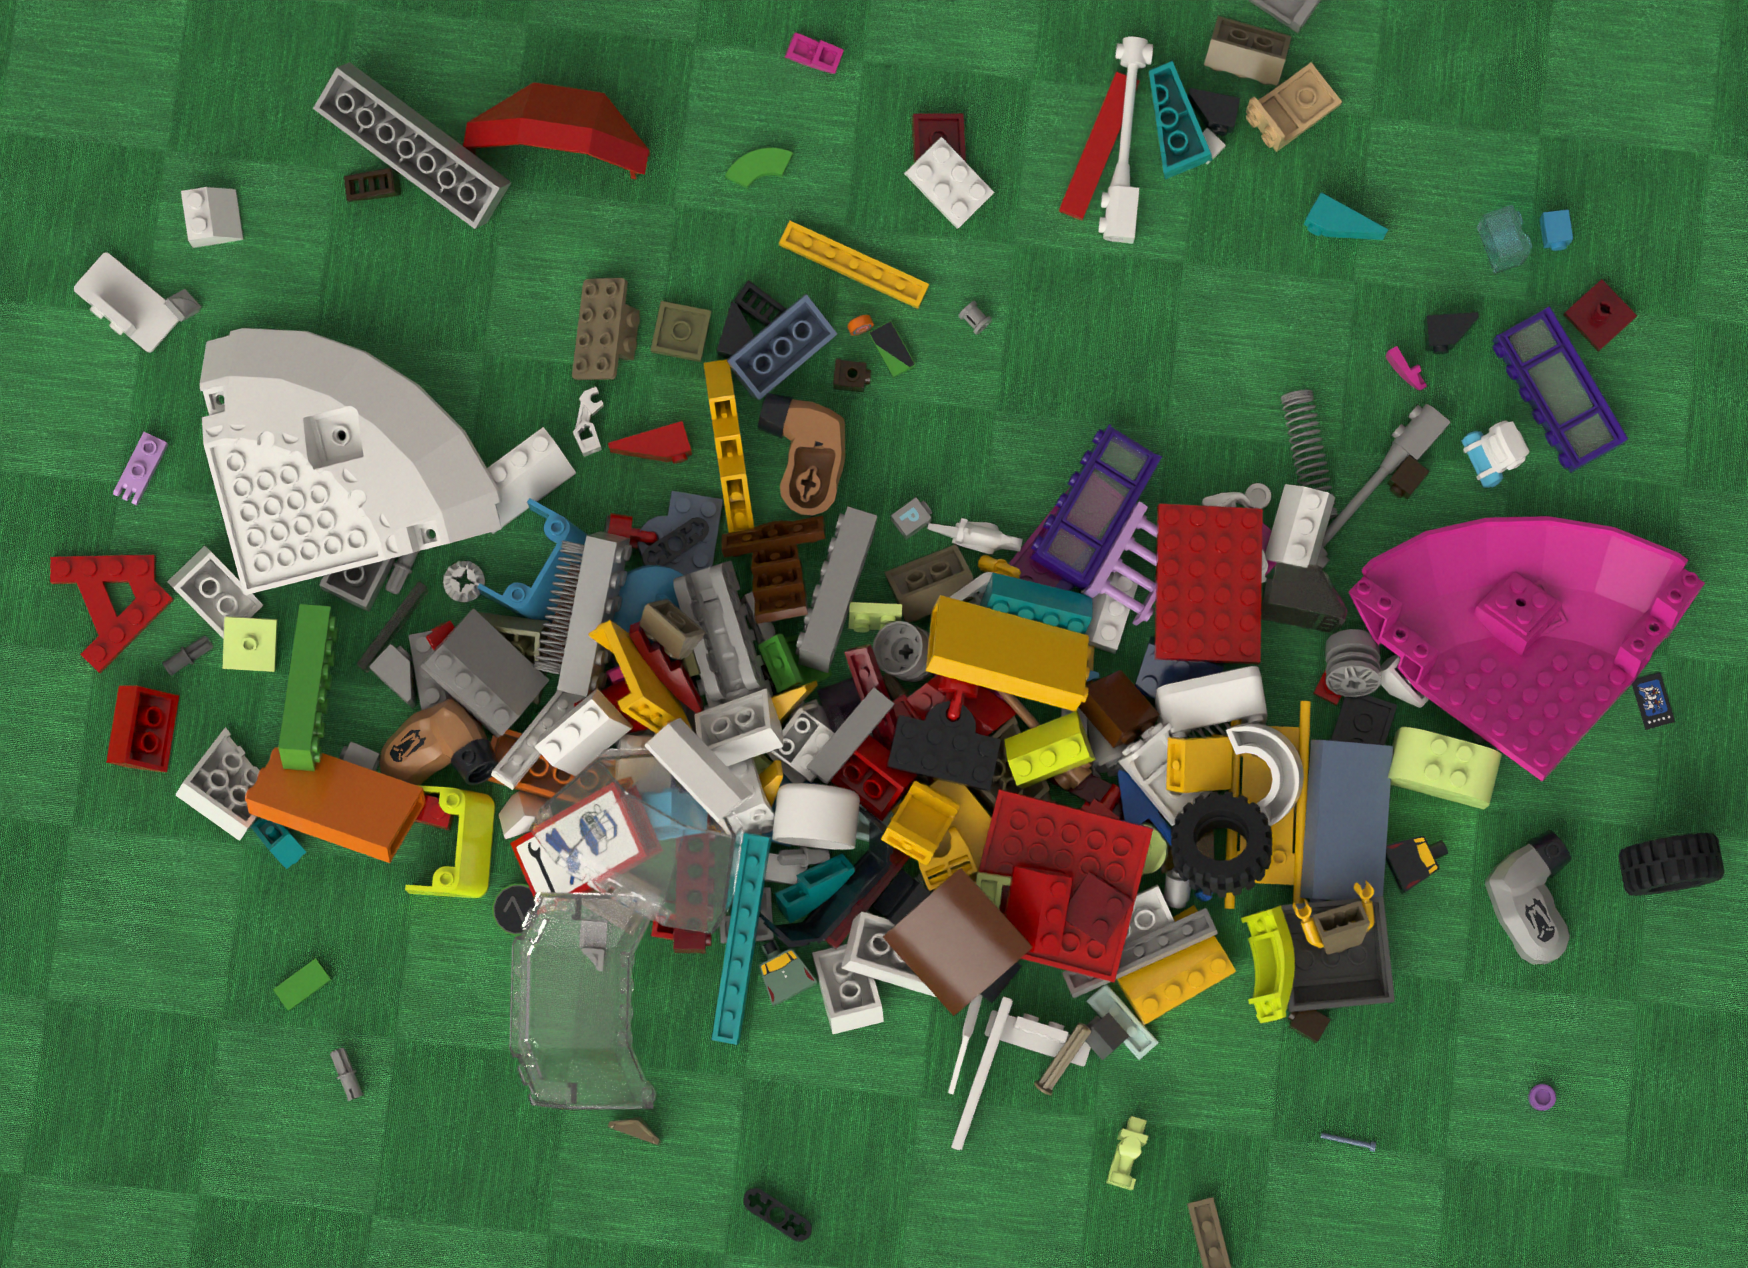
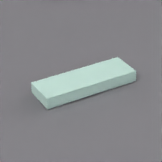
M1107 984L1086 1001L1101 1019L1107 1013H1110L1130 1037L1123 1043L1138 1060L1159 1043Z

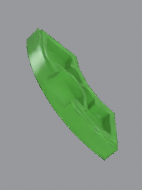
M780 148L754 150L739 158L729 168L725 178L748 189L755 180L762 176L775 175L783 177L793 157V152Z

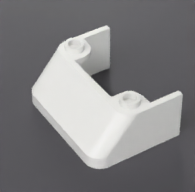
M1257 666L1161 686L1156 690L1155 709L1160 714L1157 722L1162 725L1169 722L1172 724L1173 727L1168 731L1170 737L1187 739L1186 735L1190 734L1192 729L1242 719V722L1266 725L1268 714L1262 678Z

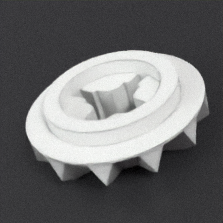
M458 561L449 566L443 580L446 593L458 602H469L476 599L480 595L477 588L479 583L485 585L482 570L470 561ZM467 571L468 580L474 584H465L462 592H460V583L454 578H462L463 574Z

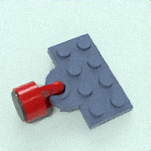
M671 491L667 516L652 518L641 529L631 528L632 516L610 513L606 518L604 532L630 538L629 545L632 548L638 549L642 556L646 548L695 517L704 519L709 526L706 538L665 565L679 571L683 575H687L712 567L723 499ZM692 524V530L685 535L688 544L692 543L689 537L693 534L702 535L701 530L703 527L701 525L696 526ZM672 537L668 540V546L673 551H679L683 546L681 539L678 537ZM663 544L659 545L662 550L657 554L649 552L650 557L647 560L649 563L655 562L656 565L659 564L658 559L663 554H666V558L670 557L665 552Z

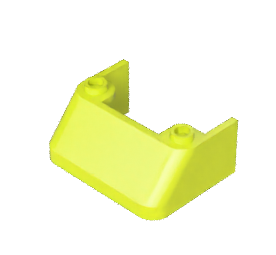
M416 785L423 788L424 795L438 796L440 807L444 812L459 815L455 867L444 866L435 871L432 886L406 885L405 890L409 894L464 898H480L484 896L488 891L495 817V803L493 799L484 793L458 788Z

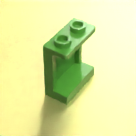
M777 634L758 645L778 693L795 689L813 681L820 683L832 676L830 669L828 673L798 664L799 655L795 653L799 635L784 637L783 634Z

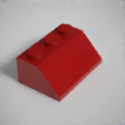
M119 686L106 763L128 768L167 772L179 695L141 686Z
M869 735L830 781L837 787L856 792L860 797V805L883 821L907 792L917 774L888 768L887 762L890 751Z
M1013 866L1005 916L1033 946L1028 952L1059 956L1073 879L1063 872Z

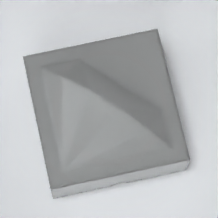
M185 289L170 296L164 303L181 322L197 314L202 308Z

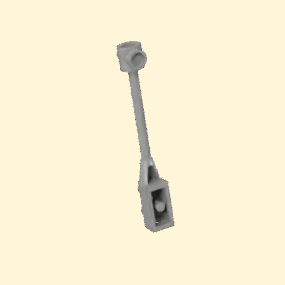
M1425 404L1423 408L1417 405L1408 416L1411 419L1410 423L1406 427L1401 424L1391 435L1395 440L1392 442V446L1381 463L1379 470L1326 529L1315 571L1313 572L1316 576L1330 561L1326 557L1328 553L1324 547L1384 478L1394 472L1408 456L1418 461L1448 427L1450 421L1435 408L1428 404ZM1303 570L1308 574H1312L1311 571Z

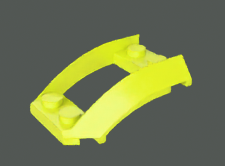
M1278 906L1241 918L1242 923L1247 922L1252 936L1248 938L1255 967L1253 997L1248 999L1249 1004L1254 1003L1257 1011L1256 1016L1260 1023L1286 1017V1010L1294 981L1295 955L1293 941L1282 907Z

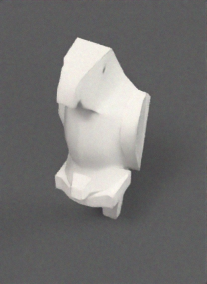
M961 518L960 523H956L955 527L929 523L927 528L928 530L953 538L952 543L987 554H993L994 551L1000 549L1020 552L1023 541L1021 538L1003 534L995 524L968 522L967 519Z

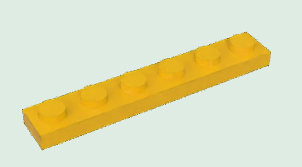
M789 221L779 242V246L917 309H919L929 288V284L792 221Z

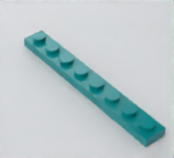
M745 832L743 835L712 1040L734 1045L740 1043L772 838L770 836Z

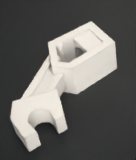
M597 387L584 391L579 398L581 404L573 434L584 457L602 450L594 425L590 423L591 415H595L604 407L602 400L597 403L591 401L592 396L599 394ZM585 428H589L593 436L581 441L580 433L585 431Z

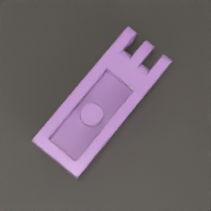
M143 432L114 489L113 495L119 497L123 488H125L122 499L128 501L132 493H135L132 504L138 505L168 443Z

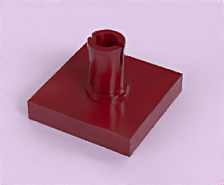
M1602 279L1563 314L1598 352L1637 317Z

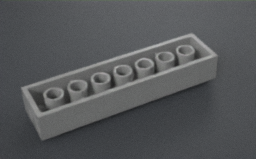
M350 62L335 69L313 108L474 229L489 221L512 183Z

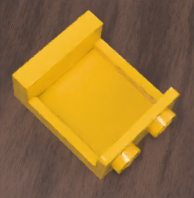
M1212 734L1211 737L1189 739L1168 737L1166 790L1192 793L1231 789L1233 746L1229 737L1219 734Z
M914 781L881 840L927 866L960 806L955 804L952 799L934 792L929 786Z

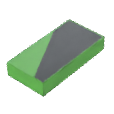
M892 321L868 332L893 378L916 367Z

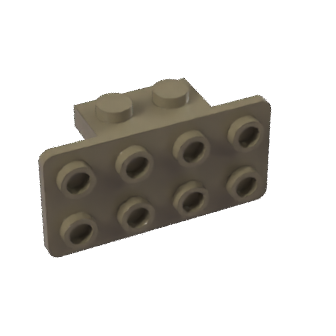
M600 278L586 279L583 282L572 377L574 379H614L617 375L619 358L634 360L640 310L625 304L628 285L626 279Z

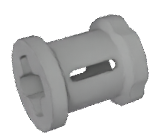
M975 301L969 303L958 316L961 320L965 319L974 329L975 335L981 333L992 321L990 316L986 317L977 307Z

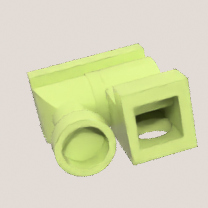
M1131 1116L1126 1129L1122 1128L1119 1131L1117 1139L1122 1141L1116 1147L1106 1183L1133 1190L1136 1179L1130 1176L1133 1161L1142 1152L1141 1146L1143 1147L1147 1142L1148 1136L1143 1135L1146 1120Z

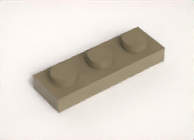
M1214 1198L1187 1203L1203 1268H1231Z

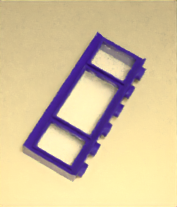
M1550 306L1503 333L1496 335L1493 340L1494 345H1492L1498 358H1503L1507 365L1505 369L1511 380H1516L1520 387L1518 391L1525 403L1529 402L1533 409L1531 413L1538 425L1542 424L1546 431L1544 434L1551 447L1555 446L1559 453L1558 460L1564 469L1568 468L1569 472L1572 473L1623 445L1628 440Z
M1110 424L1104 430L1099 429L1093 437L1094 447L1091 451L1087 450L1080 460V463L1083 465L1079 473L1075 471L1067 483L1071 486L1067 494L1063 492L1055 504L1059 508L1055 515L1050 514L1043 525L1046 528L1043 536L1038 535L1031 546V549L1034 550L1030 557L1032 560L1082 591L1090 585L1162 456L1154 454L1117 431Z

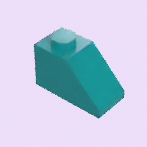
M260 818L250 826L268 850L286 869L298 862L306 853L301 844L283 825Z

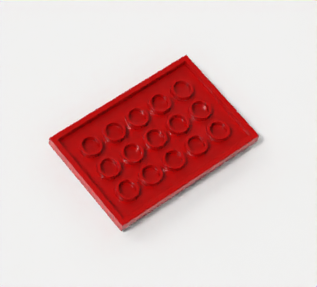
M1178 504L1158 505L1154 660L1238 664L1260 663L1263 509Z

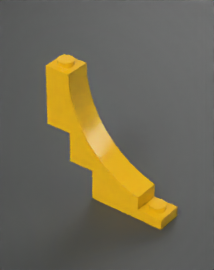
M727 360L704 363L728 531L732 533L753 529L754 523L730 365Z

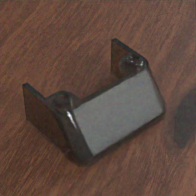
M1276 562L1273 579L1267 578L1261 607V620L1326 633H1337L1346 621L1348 610L1328 574L1323 572V567L1308 565L1305 568Z

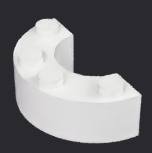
M1243 723L1232 726L1226 732L1235 753L1255 754L1265 760L1271 769L1273 778L1271 790L1257 805L1260 807V812L1265 813L1267 816L1268 825L1272 826L1292 810L1300 797L1304 780L1301 758L1291 741L1272 727L1258 723Z

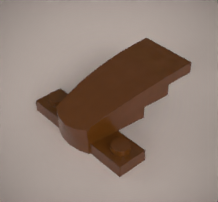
M823 516L796 521H772L753 529L722 534V553L724 558L737 557L753 552L751 570L753 573L752 593L755 600L754 617L756 624L808 615L805 578L797 544L813 543L826 539Z

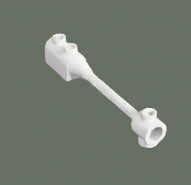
M1125 37L1122 44L1117 43L1116 59H1121L1120 65L1127 67L1119 160L1110 187H1108V193L1102 192L1101 207L1106 208L1105 217H1100L1098 232L1104 233L1103 239L1132 244L1135 238L1139 188L1130 187V165L1128 163L1137 71L1139 68L1146 67V64L1151 65L1153 44H1148V40L1140 37Z

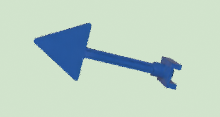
M1119 770L1117 776L1124 821L1141 824L1149 819L1171 846L1172 829L1127 772ZM1201 888L1195 893L1200 902L1208 901L1212 898V896L1204 895Z

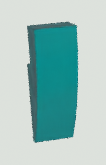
M842 853L797 874L798 883L775 893L779 910L789 923L805 916L829 899L846 883L855 872L853 865Z

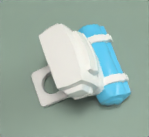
M1502 421L1495 424L1486 435H1483L1481 431L1470 432L1461 440L1465 447L1463 451L1467 453L1477 473L1476 478L1481 481L1483 488L1495 487L1503 479V471L1517 468L1525 461L1526 456L1529 454V449L1513 421Z

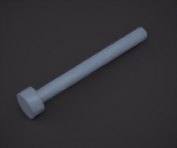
M1321 1133L1320 1138L1366 1147L1369 1148V1151L1375 1152L1376 1141L1368 1143Z

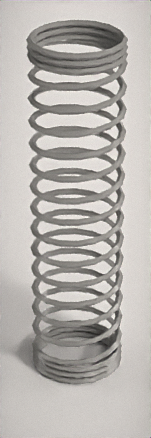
M1308 389L1289 392L1280 398L1281 404L1285 405L1283 410L1288 412L1284 418L1290 420L1286 423V426L1291 428L1287 434L1293 436L1289 442L1295 444L1291 447V450L1296 452L1292 458L1298 460L1294 466L1300 468L1295 473L1301 476L1297 482L1303 484L1302 486L1304 487L1310 484L1327 482L1331 479L1322 478L1311 482L1300 481L1308 476L1329 472L1326 469L1309 474L1298 473L1303 469L1319 467L1328 463L1324 461L1307 466L1296 465L1304 460L1322 458L1326 455L1322 453L1305 458L1295 457L1302 452L1316 451L1324 448L1323 445L1303 450L1293 449L1300 444L1314 443L1323 439L1317 437L1301 442L1292 441L1296 437L1317 434L1321 431L1320 429H1315L1300 434L1290 433L1297 428L1311 427L1319 424L1318 421H1313L1298 426L1288 425L1295 420L1309 419L1318 415L1311 413L1296 418L1287 417L1291 413L1308 411L1316 407L1315 405H1310L1294 410L1285 409L1290 405L1313 401V391ZM1324 486L1315 489L1324 491L1331 489L1332 486ZM1332 507L1329 519L1338 515L1335 507Z
M563 540L562 546H560L563 549H560V552L580 559L559 557L558 560L581 567V565L570 561L582 562V556L573 553L583 554L585 545ZM557 565V569L578 576L556 573L554 574L555 577L575 584L553 582L552 584L576 592L575 589L566 586L577 587L578 582L565 577L578 579L579 573L568 569L580 570V568ZM551 590L552 594L573 601L548 599L552 603L571 609L546 607L550 611L568 617L545 615V618L569 625L570 623L559 619H571L569 618L571 617L570 614L561 611L572 612L573 606L564 603L574 604L575 598L563 594L575 595V593ZM543 623L545 627L566 634L542 631L541 634L564 642L541 639L539 640L540 643L561 650L537 648V650L562 659L536 656V659L544 662L534 661L533 668L560 675L562 665L553 661L562 662L563 656L552 652L564 653L562 650H565V648L554 644L566 645V639L557 636L567 637L568 631L556 627L569 629V626Z

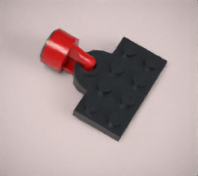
M941 675L938 690L945 693L944 702L935 705L926 714L924 721L898 715L887 767L989 792L1001 739L977 734L974 717L964 706L965 698L975 699L977 697L979 685Z

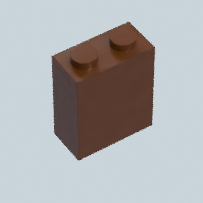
M1122 670L1085 686L1088 687V696L1084 703L1081 702L1078 708L1113 748L1122 744H1130L1151 726H1155L1154 724L1160 714Z

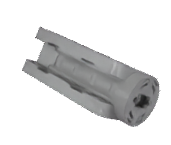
M732 561L674 578V589L681 611L706 632L693 650L710 700H720L721 704L766 688L770 696H774L769 679L765 680L762 673L761 665H764L761 654H756L753 640H756L753 629L749 630L745 615H748L746 605H741L737 593V590H740V586Z

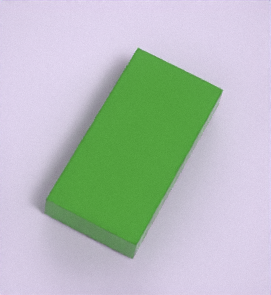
M315 958L274 988L273 991L286 1009L290 1011L332 979Z

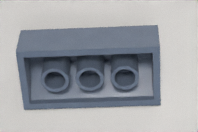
M804 294L733 354L727 362L736 378L751 397L760 400L835 337L837 333L808 295Z

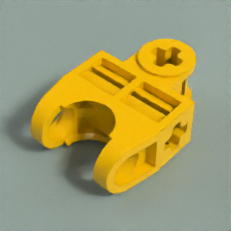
M955 826L948 829L952 840L950 841L951 848L947 855L943 857L932 856L927 866L918 861L920 871L929 891L937 888L959 869L951 870L952 867L970 861L969 864L961 866L968 875L978 872L971 852ZM947 870V872L944 874H941L932 879H928V877Z

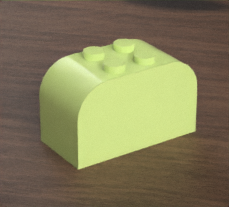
M1401 727L1396 731L1392 744V763L1388 778L1391 779V785L1483 810L1490 805L1502 757L1500 752L1482 745L1426 730Z

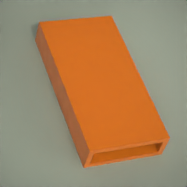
M278 747L272 750L269 762L265 767L261 768L257 781L253 787L247 790L245 795L249 814L388 863L393 859L426 803L422 787L322 753L321 762H316L315 771L283 769Z

